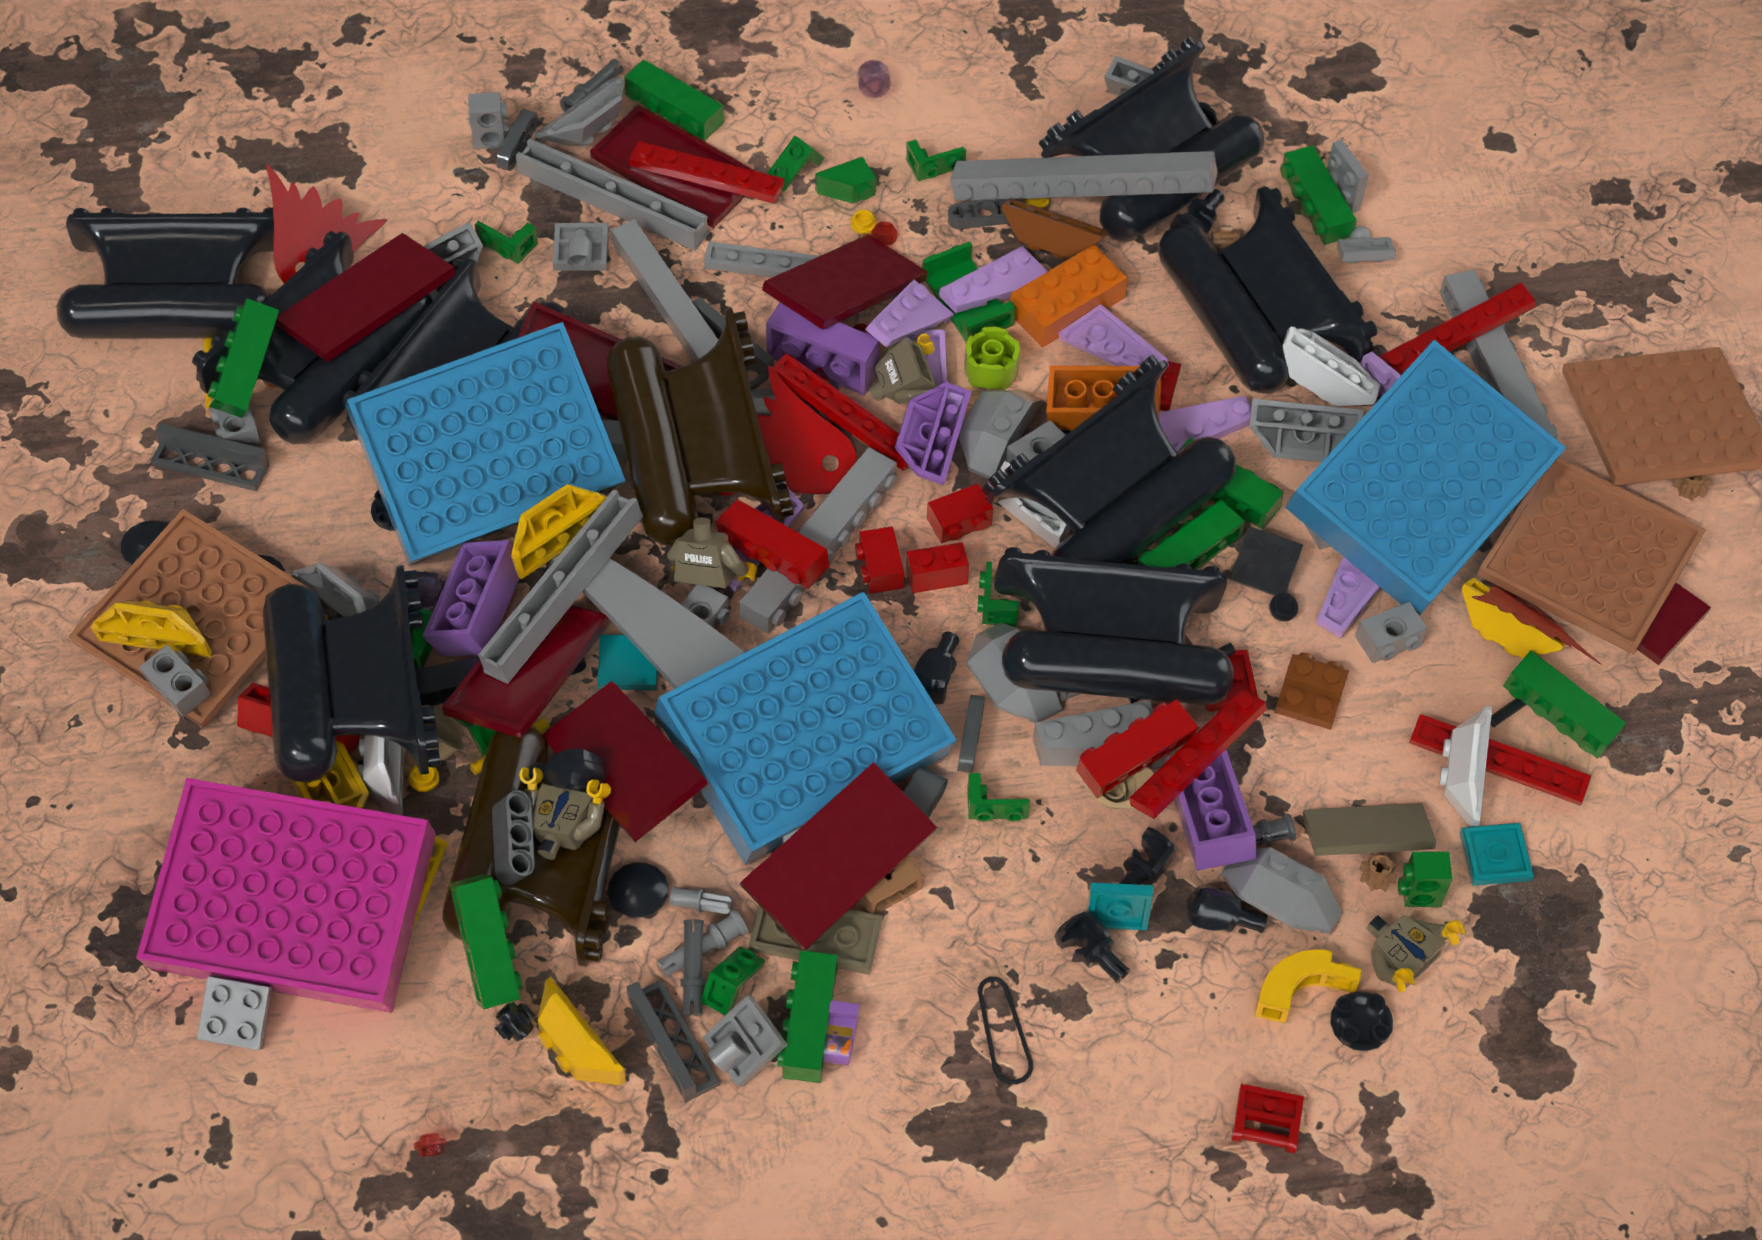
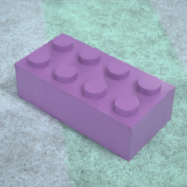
M780 302L766 322L767 353L776 361H779L787 353L822 379L829 382H837L839 386L862 395L866 394L877 376L875 365L879 362L880 342L870 333H864L849 327L845 323L839 322L822 330Z
M510 540L462 544L423 634L426 641L441 657L478 655L498 631L519 581L511 558L513 544Z
M1225 750L1174 799L1196 871L1257 859L1256 835L1227 750Z

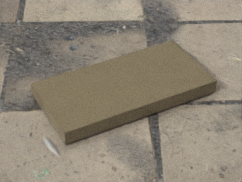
M1422 803L1303 810L1304 824L1315 856L1430 850L1436 847V839Z
M759 906L748 949L757 953L799 961L801 948ZM850 909L806 951L838 955V969L870 975L883 915Z

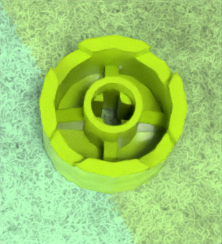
M984 327L981 328L980 333L975 334L973 337L969 336L965 347L964 368L968 382L973 387H981L988 390H1006L1011 386L1012 381L1015 380L1019 368L1020 346L1019 341H1015L1013 337L1008 335L1009 331L1006 329Z

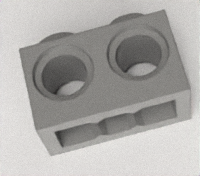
M500 92L469 94V117L474 149L500 148L510 131L509 121H504V119H507L506 103H501Z
M248 405L247 411L242 418L211 407L209 408L213 423H219L221 427L215 429L217 437L255 447L261 446L250 405Z
M165 645L142 664L139 669L146 680L184 718L211 695L206 686L209 680L198 668L193 671L188 666L190 661L180 650L174 652L168 645ZM173 667L170 671L164 672L166 669ZM191 686L188 690L182 691L185 687Z

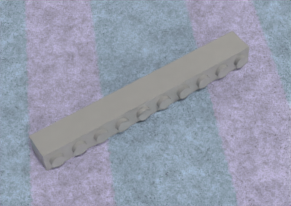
M1214 151L969 160L956 162L950 181L955 201L1213 192L1217 177V167Z

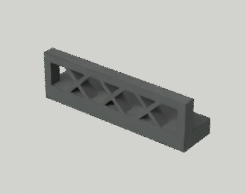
M698 297L692 303L719 340L724 328L725 318ZM752 341L757 364L746 366V370L755 371L759 376L751 382L748 381L750 390L756 389L768 380V366H774V358L754 341Z
M160 423L156 431L160 444L151 459L152 466L256 492L270 466L266 451L263 448ZM166 450L178 452L179 457L171 460L162 459ZM196 457L203 458L205 463L196 467L190 466L187 461ZM227 464L230 465L231 470L218 473L214 471L213 467ZM248 470L256 472L252 481L242 479L239 474Z
M662 980L643 989L638 981L627 986L628 1001L684 1102L686 1103L718 1087L719 1081ZM660 992L664 1000L661 1009L652 1008L647 997ZM663 1018L676 1021L678 1027L675 1035L666 1033L661 1024ZM681 1031L685 1038L680 1037ZM677 1043L691 1047L692 1054L689 1061L680 1058L675 1049ZM695 1058H697L700 1064L694 1063ZM691 1069L705 1072L709 1080L696 1087L690 1075Z

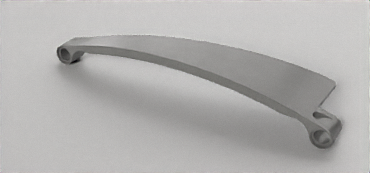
M559 555L551 559L549 562L553 564ZM610 558L583 590V593L638 648L673 689L745 653L690 610Z

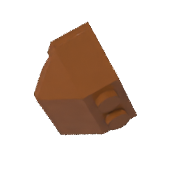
M1012 198L1005 201L1001 207L1019 242L1027 244L1026 246L1032 250L1040 251L1043 249L1049 251L1056 258H1069L1100 242L1108 234V230Z

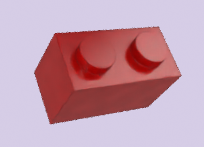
M979 483L928 502L927 520L941 544L950 540H958L963 535L974 531H982L989 525H992L993 507L986 501L987 497Z
M893 526L859 531V543H855V553L857 560H862L863 566L860 567L862 583L868 584L870 594L904 589V570Z
M963 542L907 551L906 573L912 594L968 584L969 562Z

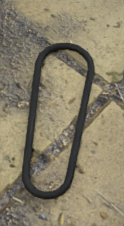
M998 977L985 978L979 984L978 996L992 1068L996 1077L1002 1082L1020 1084L1025 1082L1033 1071V1061L1006 982ZM990 981L998 982L1004 988L1028 1060L1027 1073L1017 1080L1003 1077L997 1068L982 991L983 986Z

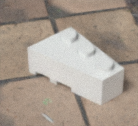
M1004 461L1001 470L1007 477H1009L1008 474L1005 472V469L1009 467L1010 464L1009 462ZM1008 498L998 502L1054 549L1067 538L1071 530L1056 514L1037 502L1024 498Z

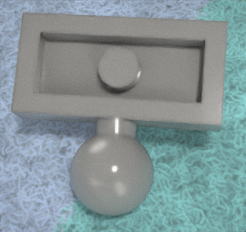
M1365 226L1355 227L1354 231L1350 234V239H1338L1337 250L1342 262L1358 263L1359 261L1371 260L1383 262L1395 259L1396 249L1390 237L1371 238V233Z

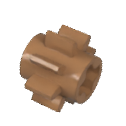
M1218 225V231L1211 232V241L1217 250L1230 245L1240 238L1239 232L1233 231V226Z
M1706 475L1676 478L1673 487L1678 488V496L1693 501L1697 496L1704 498L1711 479L1706 478Z
M1371 853L1368 862L1362 861L1359 868L1364 872L1360 882H1366L1370 887V891L1382 889L1386 892L1389 883L1395 884L1398 875L1394 873L1397 862L1392 863L1386 853L1376 856L1374 853Z

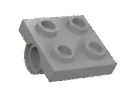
M1343 140L1333 142L1327 170L1352 213L1360 211L1369 175Z
M555 223L553 270L607 271L608 223Z
M214 975L207 976L197 1039L255 1050L262 1049L273 986Z
M749 995L740 1001L703 1036V1039L710 1047L708 1054L718 1068L727 1072L737 1086L741 1087L749 1082L788 1045L754 997Z

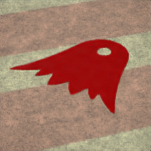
M266 163L273 202L274 265L283 283L296 273L295 267L299 262H306L305 256L309 249L314 247L319 250L324 246L323 240L329 231H334L335 233L343 231L347 233L351 238L354 254L372 233L388 221L387 219H376L357 224L358 212L342 219V200L336 199L322 208L319 193L314 186L308 190L301 200L296 185L291 182L288 192L276 172Z
M769 365V379L776 400L764 397V403L772 416L757 415L770 464L782 462L786 484L792 492L829 494L857 462L855 448L844 433L805 404ZM833 455L838 459L839 464L836 470L829 472L823 468L822 460L825 456ZM720 492L718 496L731 495L737 493Z
M1492 586L1489 592L1484 595L1472 596L1476 600L1497 606L1502 612L1512 613L1519 622L1525 625H1534L1551 639H1554L1556 636L1569 647H1575L1589 658L1601 664L1572 639L1551 616L1533 603L1498 586ZM1515 598H1517V599L1523 601V602L1526 603L1529 607H1527V606H1525V605L1519 603L1517 600H1515Z

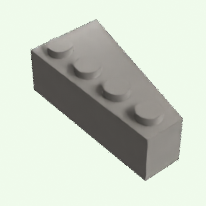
M1150 700L1035 722L1033 743L1040 766H1078L1079 756L1090 747L1097 749L1104 744V740L1115 732L1121 734L1126 731L1129 724L1139 717L1145 719L1152 715L1153 709ZM1165 757L1153 763L1152 768H1161Z

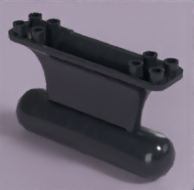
M1190 36L1179 45V50L1175 51L1172 48L1161 57L1162 61L1152 68L1154 72L1152 75L1083 117L1079 110H1076L1067 117V123L1063 126L1059 122L1053 125L1047 131L1048 135L1040 140L1038 144L1043 149L1040 154L1042 158L1055 157L1062 154L1100 156L1214 151L1217 167V177L1214 185L1216 186L1257 158L1264 146V132L1258 121L1250 115L1240 112L1228 115L1214 125L1210 123L1196 98L1192 79L1196 60L1206 46L1202 41L1196 43L1194 38ZM1204 193L1107 196L1101 204L1099 221L1103 229L1108 230V235L1112 239L1124 243L1133 241Z
M1267 186L1257 190L1253 208L1255 222L1250 230L1237 241L1217 250L1201 228L1194 224L1186 223L1176 224L1165 231L1157 249L1161 264L1238 378L1249 390L1256 393L1274 392L1282 387L1289 378L1283 343L1290 326L1296 329L1313 331L1323 339L1338 344L1349 356L1358 362H1362L1363 356L1373 351L1371 337L1377 335L1375 323L1372 320L1365 322L1362 319L1363 308L1360 302H1350L1292 222L1295 221L1294 210L1291 206L1282 207L1280 204L1282 202L1280 190L1276 187L1269 189Z
M241 207L236 212H222L221 214L117 213L111 208H103L100 213H89L84 208H76L66 219V228L72 245L82 252L98 253L103 264L105 279L104 284H79L68 288L61 294L56 305L57 320L60 326L72 337L81 339L214 338L218 333L226 335L229 330L236 326L237 322L232 321L238 305L243 306L247 298L262 304L271 296L262 286L237 284L244 264L253 254L257 252H273L274 216L273 208L271 207L265 208L263 212H251L248 208Z
M329 231L324 237V246L319 250L314 247L309 249L305 256V265L262 304L278 309V315H280L349 269L354 260L350 236L343 231L338 233ZM427 294L329 362L282 330L275 322L257 379L271 383L284 390L270 407L269 420L278 436L292 444H307L316 439L346 410L342 403L345 393L348 390L356 392L361 387L358 384L361 374L364 371L372 373L379 363L386 359L432 303V296ZM216 334L211 342L212 348L207 353L202 350L198 351L192 359V364L197 367L196 380L199 382L201 390L206 394L209 392L212 381H218L220 372L216 371V367L221 355L226 357L229 348L224 346L227 334Z
M467 258L464 261L456 259L452 265L456 275L436 288L438 292L437 297L386 359L381 361L372 373L364 371L358 381L361 387L356 392L348 390L343 397V405L346 406L347 399L518 338L530 308L524 312L514 326L500 320L486 309L478 297L481 281L477 261L471 258ZM538 302L571 317L568 310L556 302ZM347 414L346 420L347 422L352 424L350 417Z
M1152 354L1140 364V367L1134 373L1129 371L1118 380L1119 383L1112 389L1117 395L1116 398L1030 461L1024 453L1018 455L1009 463L1010 466L1005 469L1009 477L1000 469L988 479L989 482L983 488L989 494L986 501L990 505L1008 498H1024L1037 502L1056 514L1073 533L1056 546L1052 551V556L1127 564L1228 486L1235 475L1236 458L1231 448L1221 439L1208 436L1192 441L1179 452L1175 450L1161 427L1155 406L1157 383L1167 369L1168 364L1165 360L1158 362Z
M1010 547L1005 550L1004 555L999 560L994 576V589L1003 595L1020 596L1029 599L1039 611L1045 631H1020L1008 640L1002 652L1001 665L1004 674L1011 683L1023 689L1173 702L1177 699L1180 703L1199 705L1219 703L1233 687L1234 668L1231 660L1223 651L1212 646L1185 644V631L1192 613H1210L1218 608L1227 587V579L1220 572L1219 568L1215 566H1209L1203 570L1192 569L1189 564L1185 563L1168 568L1069 559L1062 556H1052L1046 550H1038L1034 554L1022 553L1019 548Z
M404 565L396 566L392 586L380 602L361 613L337 619L324 620L323 607L314 590L304 585L288 583L276 588L267 596L263 607V625L275 762L283 776L295 782L311 783L323 778L333 769L336 759L337 747L335 736L344 735L377 736L399 744L412 755L421 775L429 774V768L441 767L436 725H430L436 724L434 706L421 707L420 691L417 690L411 630L423 629L421 611L409 612L410 610L421 609L418 589L407 590V588L418 587L416 570L405 571Z

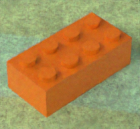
M1092 245L1012 292L1010 301L1016 308L1015 321L1043 348L1059 338L1058 332L1101 304L1108 309L1123 300L1126 295L1128 277L1095 245Z
M1050 366L1046 410L1047 421L1051 420L1060 430L1075 429L1116 398L1117 395L1112 389L1119 383L1118 380L1129 371L1134 373L1140 366ZM1161 377L1155 391V406L1159 422Z

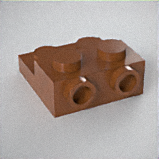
M1309 653L1292 654L1274 713L1331 730L1349 670L1344 669L1343 665L1336 661H1329L1327 664L1316 661L1315 657Z

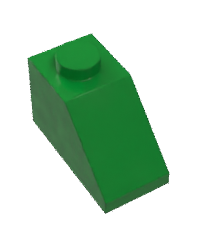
M862 156L815 173V191L819 195L853 204L876 195V177Z

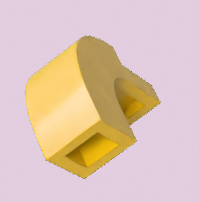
M1305 950L1287 956L1278 962L1266 976L1259 994L1254 1016L1285 1024L1290 1011L1292 997L1299 990L1309 986H1323L1353 993L1356 992L1362 969L1354 968L1348 963H1332L1333 951Z

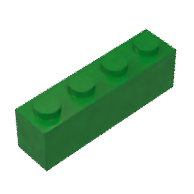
M644 59L624 76L625 95L631 100L646 106L650 111L663 116L672 124L687 130L693 136H697L705 141L724 123L722 104Z
M1311 145L1285 152L1283 163L1280 165L1281 176L1289 183L1293 197L1297 198L1300 202L1304 216L1308 217L1311 221L1315 235L1320 237L1324 245L1337 242L1338 239L1350 238V234L1355 229L1357 219L1314 146Z
M248 298L243 306H237L232 321L237 322L235 330H229L224 346L229 347L226 357L221 355L216 367V371L220 372L218 381H212L207 395L212 398L209 407L240 418L244 416L279 313L278 309Z
M1190 437L1179 451L1194 441V439ZM1236 464L1233 480L1228 486L1213 496L1211 500L1216 503L1222 500L1240 517L1263 530L1281 508L1284 492L1276 485L1264 481L1252 471L1245 470Z
M1220 500L1213 506L1208 505L1205 507L1200 516L1193 521H1186L1174 535H1167L1163 538L1155 549L1145 551L1140 556L1138 565L1168 568L1185 563L1189 564L1192 569H1199L1241 538L1245 521L1226 503Z
M1531 650L1503 684V687L1513 697L1522 700L1532 708L1535 714L1544 717L1560 733L1570 737L1585 752L1592 754L1597 759L1626 724L1625 721Z
M482 874L449 883L477 1005L482 1009H488L519 1000L518 990L522 989V981L519 972L514 971L512 959H515V950L512 942L506 939L504 929H508L509 926L507 916L504 910L500 911L498 899L502 897L498 881L493 880L487 874Z
M800 950L799 962L793 961L791 980H795L794 990H788L786 1008L791 1009L790 1019L784 1018L782 1037L787 1038L786 1043L788 1045L778 1054L777 1066L782 1067L783 1079L821 1083L829 1010L834 995L838 955Z

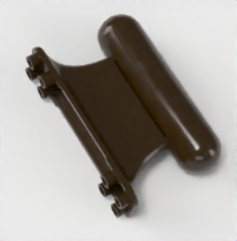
M732 308L726 309L724 328L715 346L698 360L674 370L665 372L662 357L657 346L641 336L626 337L617 341L608 352L606 368L635 496L640 511L643 514L641 519L642 527L648 537L662 545H673L677 538L682 537L689 529H693V521L698 518L695 495L715 492L743 494L763 504L773 519L784 524V517L794 515L782 462L771 465L768 452L765 450L748 382L746 366L757 363L745 311L733 313Z
M534 726L530 727L522 739L495 731L488 744L450 883L482 874L491 876L493 880L498 881L502 896L498 899L500 911L504 910L506 913L509 901L546 912L564 925L575 942L579 966L587 967L589 961L600 963L603 954V944H600L601 934L607 935L610 925V916H607L608 902H602L620 825L604 808L600 829L583 841L576 850L560 847L553 860L546 859L538 853L541 842L537 840L533 833L534 870L514 885L502 884L495 874L492 808L497 801L512 791L519 790L525 793L528 784L521 781L519 776L520 770L523 767H528L530 771L532 764L545 763L548 754V744L543 735ZM539 782L537 788H540L542 784H549L548 782ZM449 885L442 910V921L446 929L456 939L462 940Z

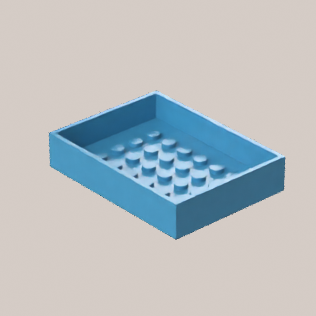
M563 322L347 399L345 407L408 566L460 547L463 543H470L518 525L522 513L566 484L601 494L621 486L626 481Z
M1433 340L1299 486L1285 508L1402 605L1410 602L1420 616L1552 466L1566 447L1437 341Z
M864 592L659 696L654 710L656 718L671 743L708 782V785L701 790V793L744 865L780 847L783 844V837L802 827L873 762L896 784L914 774L919 767L925 768L946 757L957 741Z

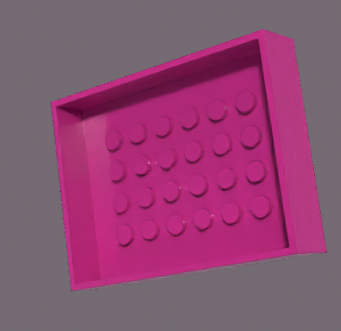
M186 778L136 958L151 970L206 980L207 976L214 975L273 986L272 992L392 1013L436 832L429 821L425 819Z

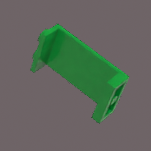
M970 241L962 245H956L941 253L932 254L923 259L922 268L928 271L925 282L937 300L955 314L951 321L966 343L969 336L973 337L975 334L980 333L981 328L999 327L1006 329L1014 326L1016 311L1011 301L1002 304L999 299L987 301V305L955 313L939 297L941 288L978 269L971 259L972 244Z

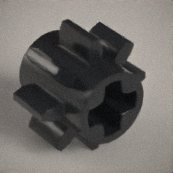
M510 1002L497 1013L496 1019L500 1023L495 1027V1030L503 1039L509 1041L513 1038L516 1042L520 1041L533 1030L534 1025L530 1020L535 1014L527 1004L523 1005L520 1003L517 1006L515 1002Z

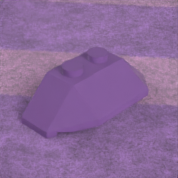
M944 382L938 387L910 399L895 449L917 476L941 485L945 483L972 391Z

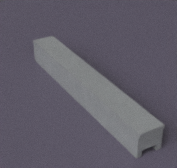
M529 138L525 150L522 153L518 152L516 154L517 173L626 221L635 219L640 227L696 251L709 234L707 215Z
M633 219L621 226L612 228L611 234L614 247L691 360L694 362L704 356L715 346L718 339L636 220Z
M613 489L478 654L485 674L506 684L511 681L642 519L643 514L640 511L637 499L632 497L628 500L621 497L619 492Z

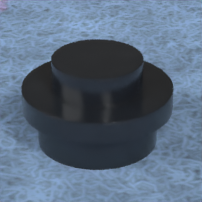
M1279 593L1271 599L1269 610L1276 620L1286 622L1296 616L1298 604L1292 595Z

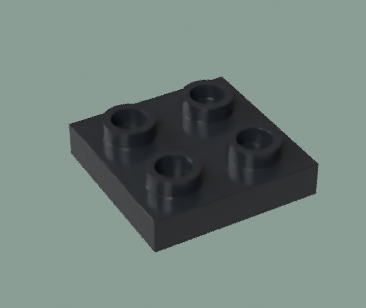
M1249 526L1231 573L1230 581L1272 596L1286 593L1302 552L1303 544Z

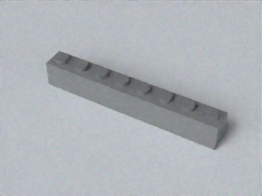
M1475 270L1444 276L1440 295L1452 318L1489 299L1485 292L1484 283L1478 278ZM1502 324L1466 343L1465 346L1480 377L1557 440V429L1555 425L1551 424L1547 416L1546 407L1540 402L1536 394V387L1533 382H1530L1526 374L1525 365L1519 360L1515 352V345L1512 340H1509L1505 332V325Z
M869 447L798 531L803 536L827 548L829 564L832 563L836 551L840 547L846 546L856 527L860 528L863 525L867 513L872 508H877L886 490H891L897 482V462ZM767 568L740 601V618L769 634L775 626L778 627L782 624L790 607H795L800 602L806 588L800 584H793L786 576L777 571H770Z

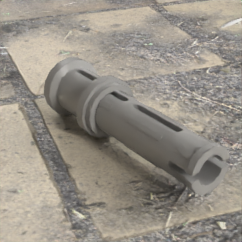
M735 909L730 911V916L717 924L711 923L708 925L706 932L703 933L702 955L715 947L723 949L731 939L740 934L745 935L749 933L744 920ZM684 945L664 958L657 960V964L659 967H662L661 971L666 978L683 968Z

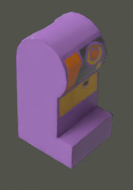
M831 1000L823 1062L849 1066L859 1020V1004Z

